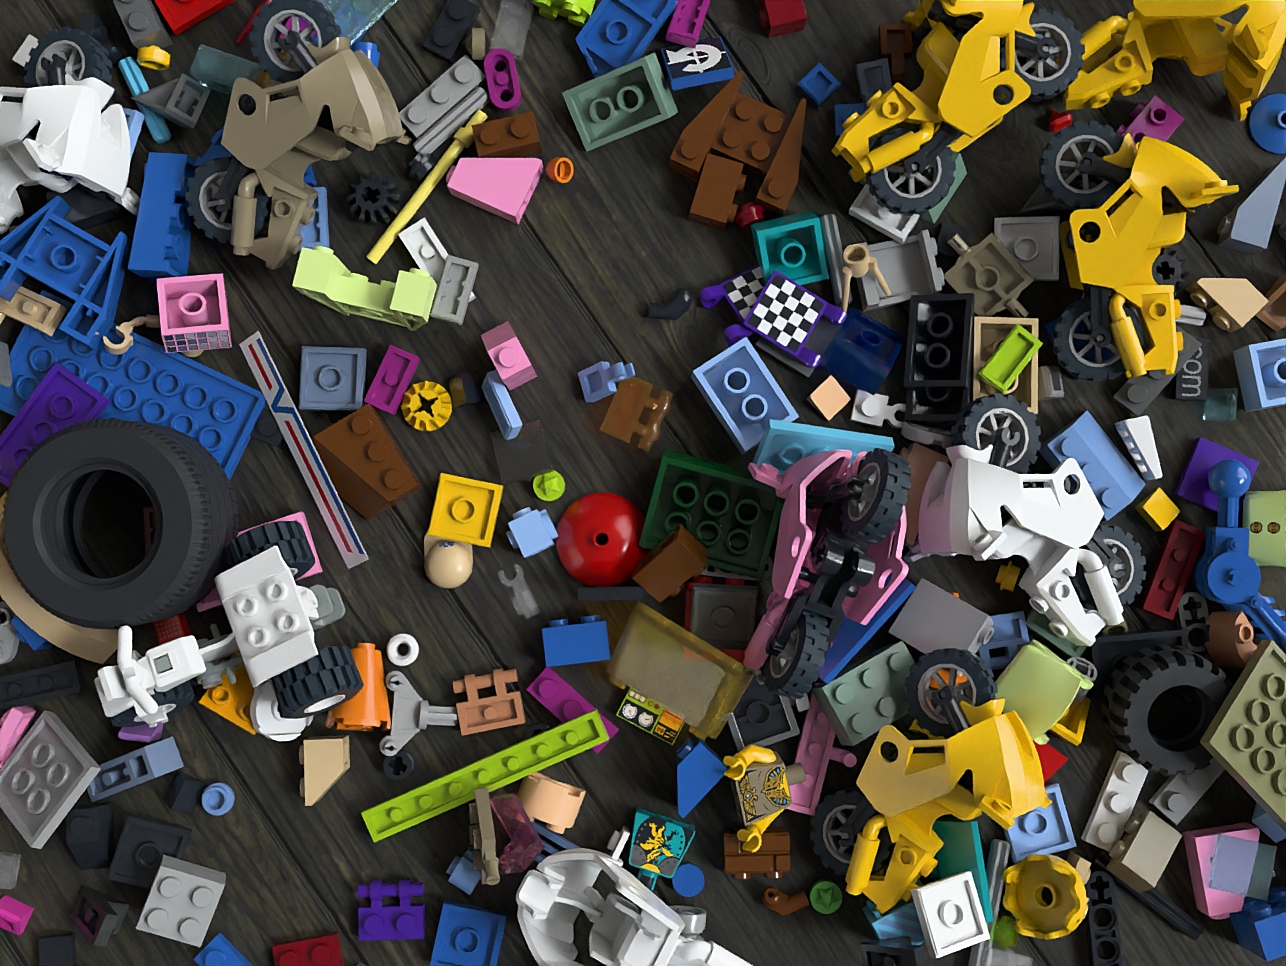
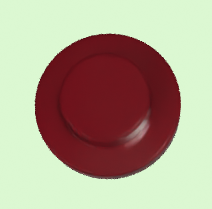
M748 203L737 210L738 214L734 217L735 224L740 225L742 230H747L751 228L750 224L762 222L764 220L762 205L755 206L754 203Z

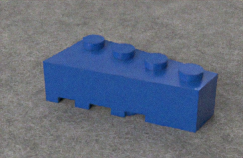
M149 152L148 161L144 165L145 178L128 270L150 283H157L156 279L188 276L192 216L189 215L187 207L190 206L189 201H186V192L190 188L187 185L190 177H194L196 174L194 172L196 166L195 162L187 154Z

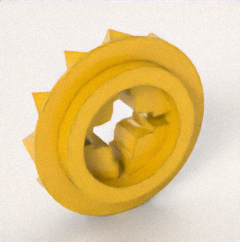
M424 381L413 384L404 393L401 408L405 420L412 427L421 431H433L442 427L450 418L452 400L447 390L440 384ZM420 395L428 401L436 400L431 406L434 417L426 411H418V408L422 406Z

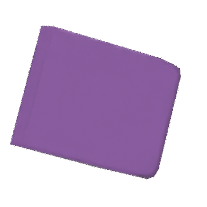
M157 723L156 727H149L148 724L122 727L118 737L125 740L150 743L161 738L163 723Z

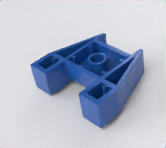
M57 195L0 240V297L11 302L23 281L29 275L75 302L59 329L97 351L103 341V336L107 335L114 322L132 242L124 233L119 232L112 245L109 246L64 220L71 207L63 198Z

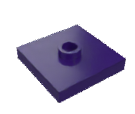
M1202 437L1196 438L1174 496L1218 514V496L1209 488L1207 479L1210 469L1221 460H1238L1250 471L1252 482L1259 461ZM1245 493L1239 497L1238 514L1242 507Z

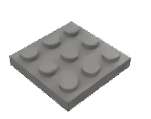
M44 710L0 768V807L29 846L38 849L43 847L101 770L99 765L55 713Z

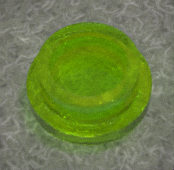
M1005 915L1002 916L1000 921H996L994 926V940L999 941L1001 949L1016 947L1019 933L1014 929L1016 920H1011L1009 916Z

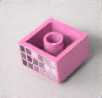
M223 273L156 279L161 335L166 353L232 347Z

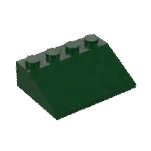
M665 448L638 546L652 550L681 524L708 549L705 562L707 565L761 580L784 503H780V497L776 495L774 487L754 479L750 471Z

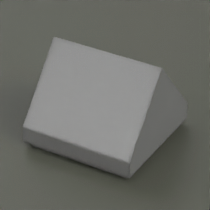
M1046 365L1038 367V401L1063 397L1064 391L1060 367Z

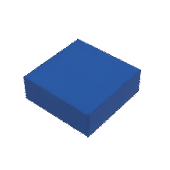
M820 62L797 83V88L817 108L841 86V83Z

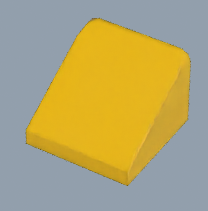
M1160 487L1135 507L1155 532L1163 531L1180 512Z

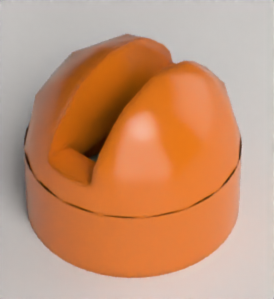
M556 157L547 163L546 173L550 180L566 183L573 176V164L568 158Z

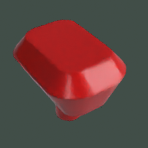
M1056 109L1051 112L1052 116L1048 121L1049 131L1057 132L1063 127L1071 125V114L1067 112L1058 113Z

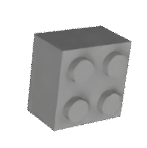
M163 855L140 912L136 929L201 947L225 887L226 873Z

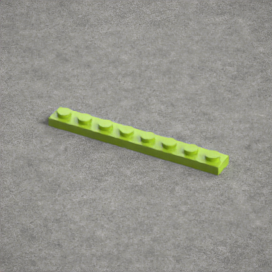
M596 708L370 807L361 814L375 843L475 799V789L488 788V793L606 742L609 740V735Z

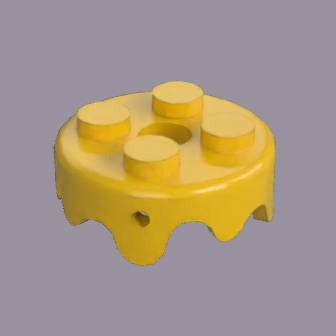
M1050 854L1028 855L1003 872L1002 880L1005 882L1003 906L1014 916L1016 920L1014 929L1019 934L1044 940L1060 938L1074 931L1083 920L1087 904L1085 886L1075 868L1067 861ZM1044 887L1049 888L1053 894V901L1050 905H1047L1042 900L1041 892Z

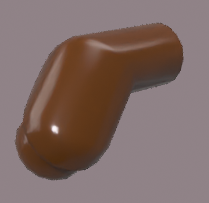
M768 887L762 894V902L765 907L782 916L810 906L804 890L788 896L774 887Z

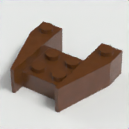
M740 70L682 131L670 157L669 170L697 182L703 170L707 153L743 163V170L764 179L754 205H762L764 213L780 218L783 217L798 183L806 99H801L792 117L739 93L745 73Z

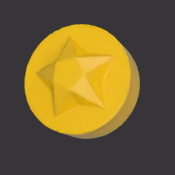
M154 45L141 47L138 49L137 62L145 68L166 70L169 68L170 54Z

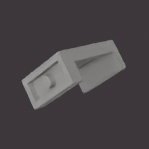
M928 229L922 230L918 235L907 237L903 244L896 240L868 246L866 242L859 243L868 249L869 257L877 259V266L891 291L889 296L884 294L872 270H868L864 276L856 278L863 312L910 302L911 295L938 294L942 290L944 274L941 267L937 268L934 257L937 255V245L934 237L930 238Z
M921 578L888 632L898 641L903 640L905 645L908 644L923 654L937 649L956 648L968 650L976 657L975 653L980 645H985L990 640L994 632L992 627L994 622L989 615ZM957 670V675L961 677L963 673Z

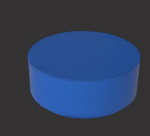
M692 862L680 864L672 877L673 887L677 893L685 897H692L703 889L705 880L701 868Z

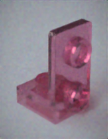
M515 794L494 796L490 800V804L512 843L504 848L503 855L498 859V870L500 874L524 872L545 846L526 814L522 803Z

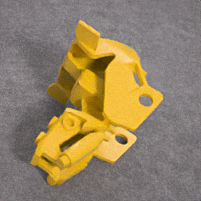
M1133 0L1134 11L1128 13V19L1121 16H1112L1103 22L1098 21L1082 34L1080 41L1081 45H1085V54L1082 55L1084 64L1078 72V77L1064 90L1063 104L1066 110L1083 109L1088 106L1099 108L1107 104L1113 96L1121 93L1123 96H1129L1141 89V85L1151 83L1153 73L1152 62L1157 58L1184 60L1190 71L1197 76H1206L1224 71L1222 85L1228 91V98L1240 122L1246 119L1247 108L1251 106V100L1257 98L1263 91L1279 60L1286 39V0ZM1241 7L1248 9L1237 24H1232L1219 18ZM1217 25L1225 28L1223 32L1219 31ZM1058 53V58L1054 62L1060 65L1061 59L1060 53Z

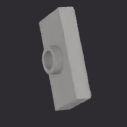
M447 255L430 313L432 318L462 325L478 271V263Z

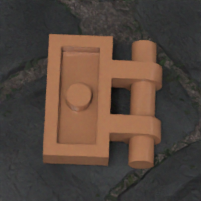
M503 668L493 670L491 674L481 676L470 674L465 675V679L453 681L455 694L467 691L468 701L456 704L462 736L526 722L520 690L507 693L506 683L518 681L516 669L504 671ZM495 686L497 695L479 698L478 689Z

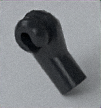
M680 288L667 304L650 303L649 318L663 320L679 319L691 307V293L687 289Z

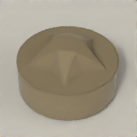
M472 28V33L466 39V48L472 55V60L485 59V30L483 28Z

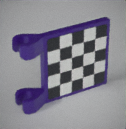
M759 264L719 285L706 287L700 292L701 304L705 309L714 307L725 298L741 324L732 325L725 330V341L730 347L743 338L755 333L742 325L765 286Z
M774 270L742 325L789 353L805 366L814 368L819 365L822 358L814 351L803 347L819 318L822 315L830 323L839 325L845 321L847 313L824 301L777 270Z

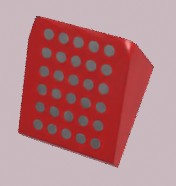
M185 612L168 619L153 622L160 645L191 635Z

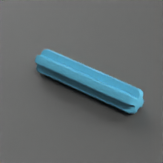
M126 57L118 62V66L133 97L150 90L137 62L132 57ZM136 102L140 112L145 115L144 120L153 139L158 144L170 140L172 135L164 118Z

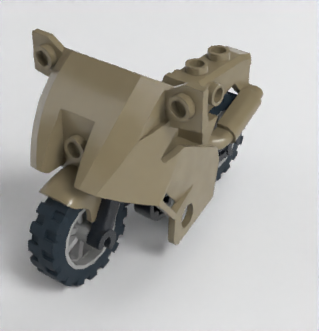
M271 0L269 4L265 3L259 9L261 13L259 16H255L252 21L254 29L253 32H250V41H253L254 48H251L253 56L258 58L260 62L258 63L260 69L263 72H267L272 80L269 82L268 87L264 89L246 78L240 77L234 81L221 144L234 157L226 156L206 161L204 165L196 168L194 171L196 173L195 176L190 177L187 184L190 186L189 191L186 192V201H189L190 206L187 207L189 215L193 216L196 220L193 222L198 229H203L205 235L211 239L216 238L218 242L234 245L233 254L245 256L251 253L266 261V267L272 270L281 267L290 257L291 253L296 254L303 242V237L299 236L303 225L308 226L315 215V209L312 207V204L319 192L304 182L305 171L312 163L319 161L321 158L328 161L345 159L359 147L372 151L381 144H386L390 141L406 145L412 141V138L404 135L406 130L402 128L395 101L378 69L362 50L353 52L350 49V37L339 36L342 32L340 26L334 21L335 16L331 11L326 10L325 5L317 0ZM292 16V30H288L281 24L283 20ZM299 16L306 18L312 23L301 33ZM278 29L285 36L284 38H279L276 43L275 37ZM314 30L317 31L319 44L315 43V38L311 34ZM277 48L288 51L285 61L281 58ZM293 60L298 65V67L291 65ZM241 96H242V98H241V108H242V111L240 110L239 104H238L239 99H240ZM221 177H224L221 185L219 186L216 183L217 180H219ZM212 189L217 192L215 193V198L218 199L216 201L211 199ZM219 205L216 209L222 212L221 217L218 216L213 206ZM233 210L232 223L226 222L230 211Z

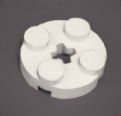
M270 679L260 683L254 690L250 706L253 728L257 733L264 735L268 739L276 741L293 740L301 735L300 732L306 725H310L314 715L299 719L280 717V713L277 712L279 704Z

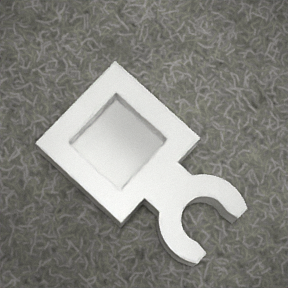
M858 389L849 421L881 428L883 420H886L891 427L900 429L903 422L897 421L894 415L896 411L905 412L906 405L896 404L892 407L887 406L889 396Z

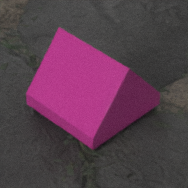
M5 895L0 899V928L21 936L34 908Z

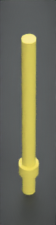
M478 109L466 126L459 128L453 136L454 142L377 241L366 258L374 264L378 263L463 149H468L475 139L471 125L484 123L488 118L484 112Z

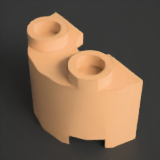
M532 773L523 778L515 798L514 807L518 809L516 816L529 822H534L536 818L546 822V828L563 834L565 828L573 827L586 791L551 779L542 773Z

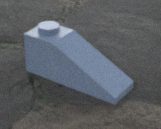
M1286 158L1272 166L1234 208L1221 219L1217 229V234L1220 235L1218 246L1252 256L1267 249L1286 180Z
M174 738L164 739L99 765L101 770L89 784L87 791L91 802H95L184 767Z

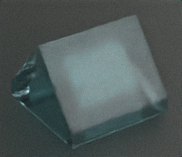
M1238 388L1208 389L1207 401L1204 403L1203 420L1227 423L1236 420Z

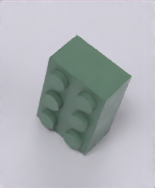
M903 640L889 642L846 667L828 685L821 682L811 688L841 745L854 746L878 732L883 726L889 725L909 713L907 709L910 707L908 702L904 700V693L907 692V686H904L906 677L910 676L911 672L909 669L915 662Z

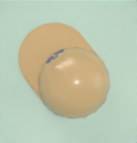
M427 530L424 538V568L426 576L433 584L440 588L451 589L461 586L472 573V544L427 535Z

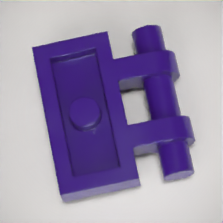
M382 880L371 881L370 884H359L357 889L358 898L370 897L371 905H361L358 908L359 941L424 939L425 903L412 904V896H422L424 894V883H411V880H400L399 883L383 884ZM399 896L400 904H383V897Z

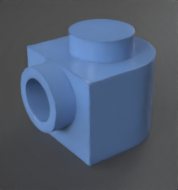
M471 847L467 849L462 858L456 855L446 873L451 875L448 882L471 895L481 879L480 871H474L472 851L477 850Z

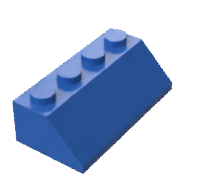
M892 572L886 578L884 587L890 582ZM904 578L866 625L845 616L825 656L824 665L818 671L820 674L818 679L828 685L916 587Z

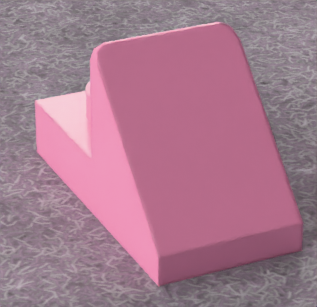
M27 705L13 707L1 718L0 768L20 743L37 710Z

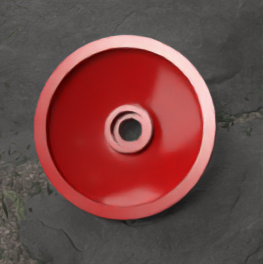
M611 493L590 494L577 500L565 511L556 531L558 537H556V549L562 565L575 579L590 586L611 587L629 580L633 577L637 562L649 552L648 548L638 546L645 523L643 514L629 500ZM600 533H605L608 536V543L606 545H599L596 542V537Z

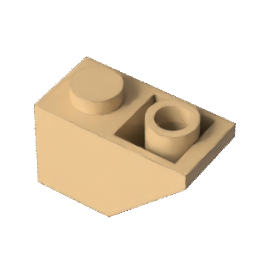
M1200 278L1185 288L1191 294V300L1197 306L1205 308L1213 316L1214 323L1229 333L1242 328L1269 302L1247 279Z
M349 735L309 737L304 740V745L300 746L299 761L301 765H304V777L300 780V795L305 797V806H311L318 802L350 768Z

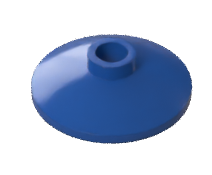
M1280 93L1268 95L1257 102L1252 108L1248 119V129L1252 140L1262 150L1275 155L1286 154V125L1281 121V116L1286 119V94Z

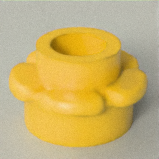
M1010 561L1008 566L1001 564L995 582L1001 584L1000 590L1002 591L1006 589L1013 592L1021 568L1012 565L1013 561Z

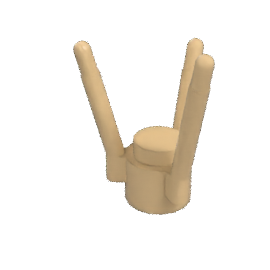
M848 245L843 252V287L840 309L847 312L851 277H862L868 270H872L886 296L891 294L877 266V259L869 257V251L864 245Z

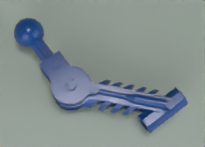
M1221 460L1210 469L1207 478L1209 488L1218 496L1217 527L1206 526L1205 552L1197 558L1191 572L1194 586L1201 595L1208 600L1221 603L1227 611H1243L1253 627V638L1273 640L1286 654V621L1279 617L1285 616L1286 612L1272 608L1269 603H1275L1274 598L1262 596L1257 591L1261 575L1254 559L1248 556L1249 528H1238L1239 497L1249 489L1251 483L1250 471L1238 460Z

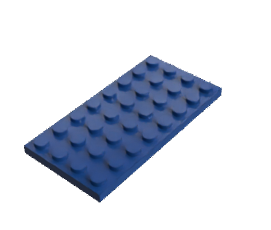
M44 290L41 291V296L61 304L68 310L52 336L24 325L9 354L12 384L10 388L0 384V410L16 416L55 362H57L112 400L98 419H120L157 424L183 432L202 444L220 463V467L224 469L228 476L227 479H231L251 438L250 434L262 409L267 405L262 392L177 352L166 353L164 346L134 332L129 335L133 337V345L123 354H111L105 349L103 341L97 351L59 329L74 304ZM113 323L106 337L112 344L118 345L123 343L124 339L116 334L115 327L119 325Z

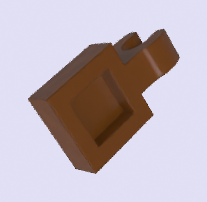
M911 23L880 24L878 28L880 59H889L891 82L902 81V75H905L904 58H911L913 53Z

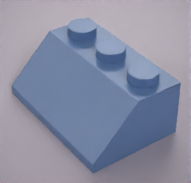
M1087 410L1041 444L1039 452L1053 470L1066 458H1074L1077 461L1104 512L1100 522L1108 521L1130 504L1146 485ZM1068 475L1070 492L1073 494L1077 488V481L1073 475Z

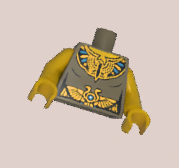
M750 744L733 756H725L723 763L728 767L724 775L730 778L737 813L744 825H748V830L741 829L738 831V840L746 842L742 846L743 850L756 852L761 846V835L784 808L792 804L789 786L805 782L806 776L800 762L785 766L776 751Z

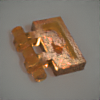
M634 376L620 381L600 432L626 443L630 442L634 432L640 434L642 437L638 448L649 452L653 441L657 442L660 432L658 430L664 415L668 416L671 406L669 404L673 393L662 389L657 400L649 396L653 384ZM644 407L653 410L647 426L638 423Z

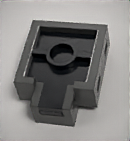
M741 665L726 671L731 687L717 691L738 752L750 744L764 747L801 734L789 699L768 691V687L764 684L766 677H763L760 668L756 671Z

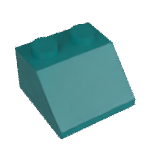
M806 211L750 224L755 253L765 285L774 270H777L799 285L829 279L820 220L814 212Z

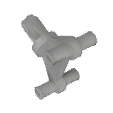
M391 671L386 675L385 684L390 690L394 691L390 735L384 736L379 743V748L384 755H395L420 729H426L427 725H457V707L429 705L428 700H423L400 671Z

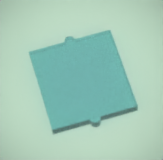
M1218 834L1214 857L1210 858V862L1213 864L1208 887L1267 901L1271 877L1275 876L1273 866L1277 847Z

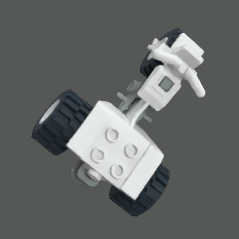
M294 521L267 523L242 533L224 548V557L229 569L214 578V582L233 631L232 633L221 636L217 625L211 624L210 628L214 637L212 640L208 641L206 638L196 640L193 635L180 637L147 650L143 657L136 650L132 651V629L127 625L119 628L118 665L99 669L97 671L99 677L94 680L105 715L110 717L113 726L135 727L148 724L149 727H156L159 722L166 723L168 721L167 716L181 710L193 700L195 695L189 681L190 679L196 677L198 684H202L203 688L206 689L222 683L221 677L227 674L230 683L234 684L236 683L234 670L244 665L253 688L270 679L282 715L288 719L305 718L332 709L350 700L362 689L364 684L349 647L330 646L317 649L315 646L314 630L342 618L345 614V607L338 590L335 588L326 589L323 585H314L306 588L295 584V580L307 573L316 562L301 523ZM238 651H240L241 656L238 657L237 654H235V653H237ZM231 656L232 660L227 661L226 658Z

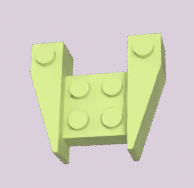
M314 245L312 250L302 247L292 284L300 293L344 315L349 316V314L396 324L407 327L411 331L417 330L428 322L437 287L433 278L429 277L430 273L416 268H410V272L399 270L396 283L381 280L379 285L368 282L369 278L366 276L351 273L333 255L334 251L329 248Z

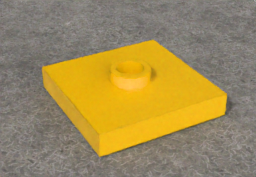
M441 473L427 535L491 548L504 486Z

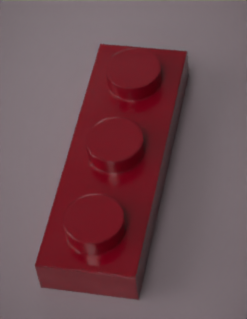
M1178 520L1171 522L1139 609L1166 620H1173L1204 539L1205 531Z

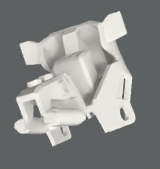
M625 825L620 832L615 830L607 845V848L611 850L610 855L585 848L568 849L550 855L538 864L536 869L541 872L536 870L527 872L516 893V902L518 904L517 918L527 945L539 966H585L573 961L578 954L577 949L572 943L574 939L573 923L581 909L585 912L589 921L594 923L589 933L590 956L606 966H753L712 941L694 940L680 935L686 925L682 918L631 873L622 868L623 861L619 858V855L630 835L629 828ZM602 869L616 883L615 888L621 894L642 908L640 913L637 906L612 892L608 894L604 901L599 892L592 888Z

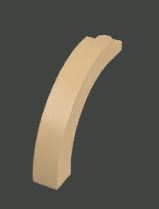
M5 492L0 498V596L26 625L55 646L86 660L103 664L118 649V629L86 628L57 618L51 612H47L44 608L40 607L25 592V589L21 587V583L17 581V577L13 574L14 570H11V564L8 562L9 558L6 557L7 551L4 549V536H2V511H4V499L7 497Z

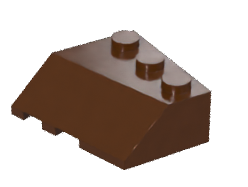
M370 404L363 406L311 438L337 494L367 520H371L423 488L377 410Z

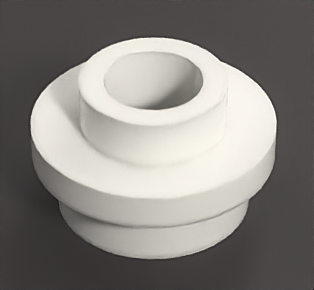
M398 634L392 637L387 645L388 658L399 666L411 664L419 653V645L416 639L408 634ZM402 643L406 644L409 648L408 654L405 656L398 652V647Z

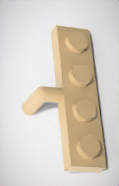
M20 286L11 302L0 297V324L5 316H8L52 336L68 309L55 301Z

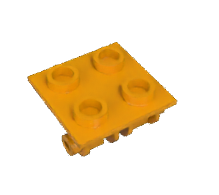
M239 651L235 653L238 657L241 656V653ZM244 665L234 670L236 683H230L227 674L222 676V683L209 688L199 701V704L255 735L256 731L253 728L250 715V706L255 687L253 688Z

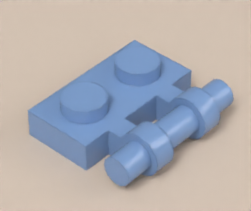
M1024 611L990 616L994 622L992 626L994 632L990 640L985 645L981 644L977 650V656L985 662L984 665L987 669L990 668L991 671L1005 669L1018 654L1017 645L1029 643ZM1005 647V656L990 658L989 649Z

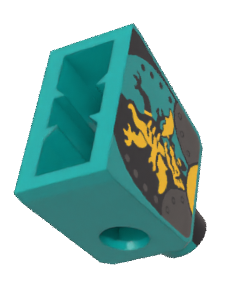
M639 807L636 808L628 864L640 868L637 879L650 891H653L658 875L667 878L674 876L695 835V826Z

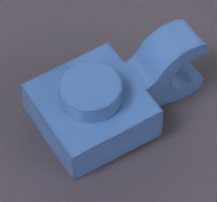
M601 361L578 372L586 402H596L617 392L615 382L626 380L636 375L633 364L629 363L623 366V362L616 363L610 367L609 362Z

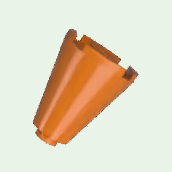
M356 643V647L350 650L364 686L350 700L329 709L325 726L331 728L334 722H336L337 729L373 731L374 727L382 725V731L391 730V716L381 651L375 650V644Z

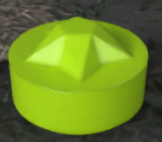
M543 470L535 477L533 489L540 499L551 502L563 495L565 481L557 471Z

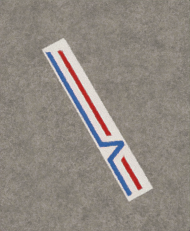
M257 331L239 345L347 568L350 569L369 560L267 347L259 331Z

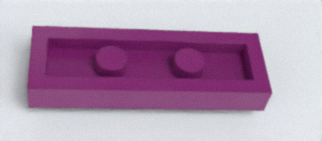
M546 667L527 689L531 695L563 723L596 709L551 667ZM599 710L598 713L609 735V740L591 748L597 754L619 730Z

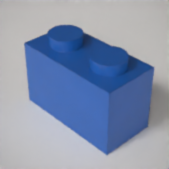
M599 615L580 617L581 623L568 625V619L549 621V627L542 628L546 667L611 659L607 620L600 621Z

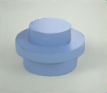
M221 782L209 785L202 794L203 808L212 815L227 813L235 801V795L231 787Z

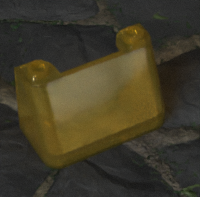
M640 601L633 608L606 669L611 674L608 678L610 682L622 689H625L626 685L636 690L691 725L688 731L704 741L707 736L717 739L756 673Z

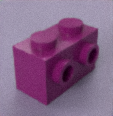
M1155 95L1146 104L1141 101L1129 114V117L1133 119L1129 125L1125 127L1122 124L1115 133L1117 135L1120 134L1122 137L1130 133L1135 145L1144 136L1166 142L1184 118Z

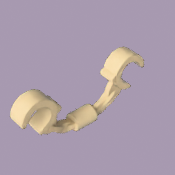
M160 315L137 317L130 322H124L120 326H116V334L122 337L124 341L121 344L115 345L106 336H103L105 349L111 354H123L133 345V337L129 336L133 331V327L146 324V327L161 328ZM204 350L185 351L181 353L187 357H197Z

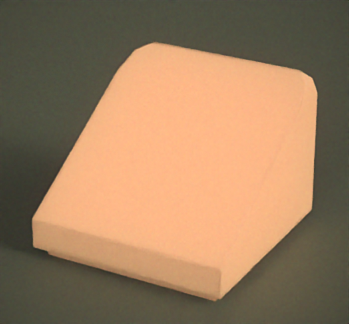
M830 375L806 400L829 421L851 399L836 379Z

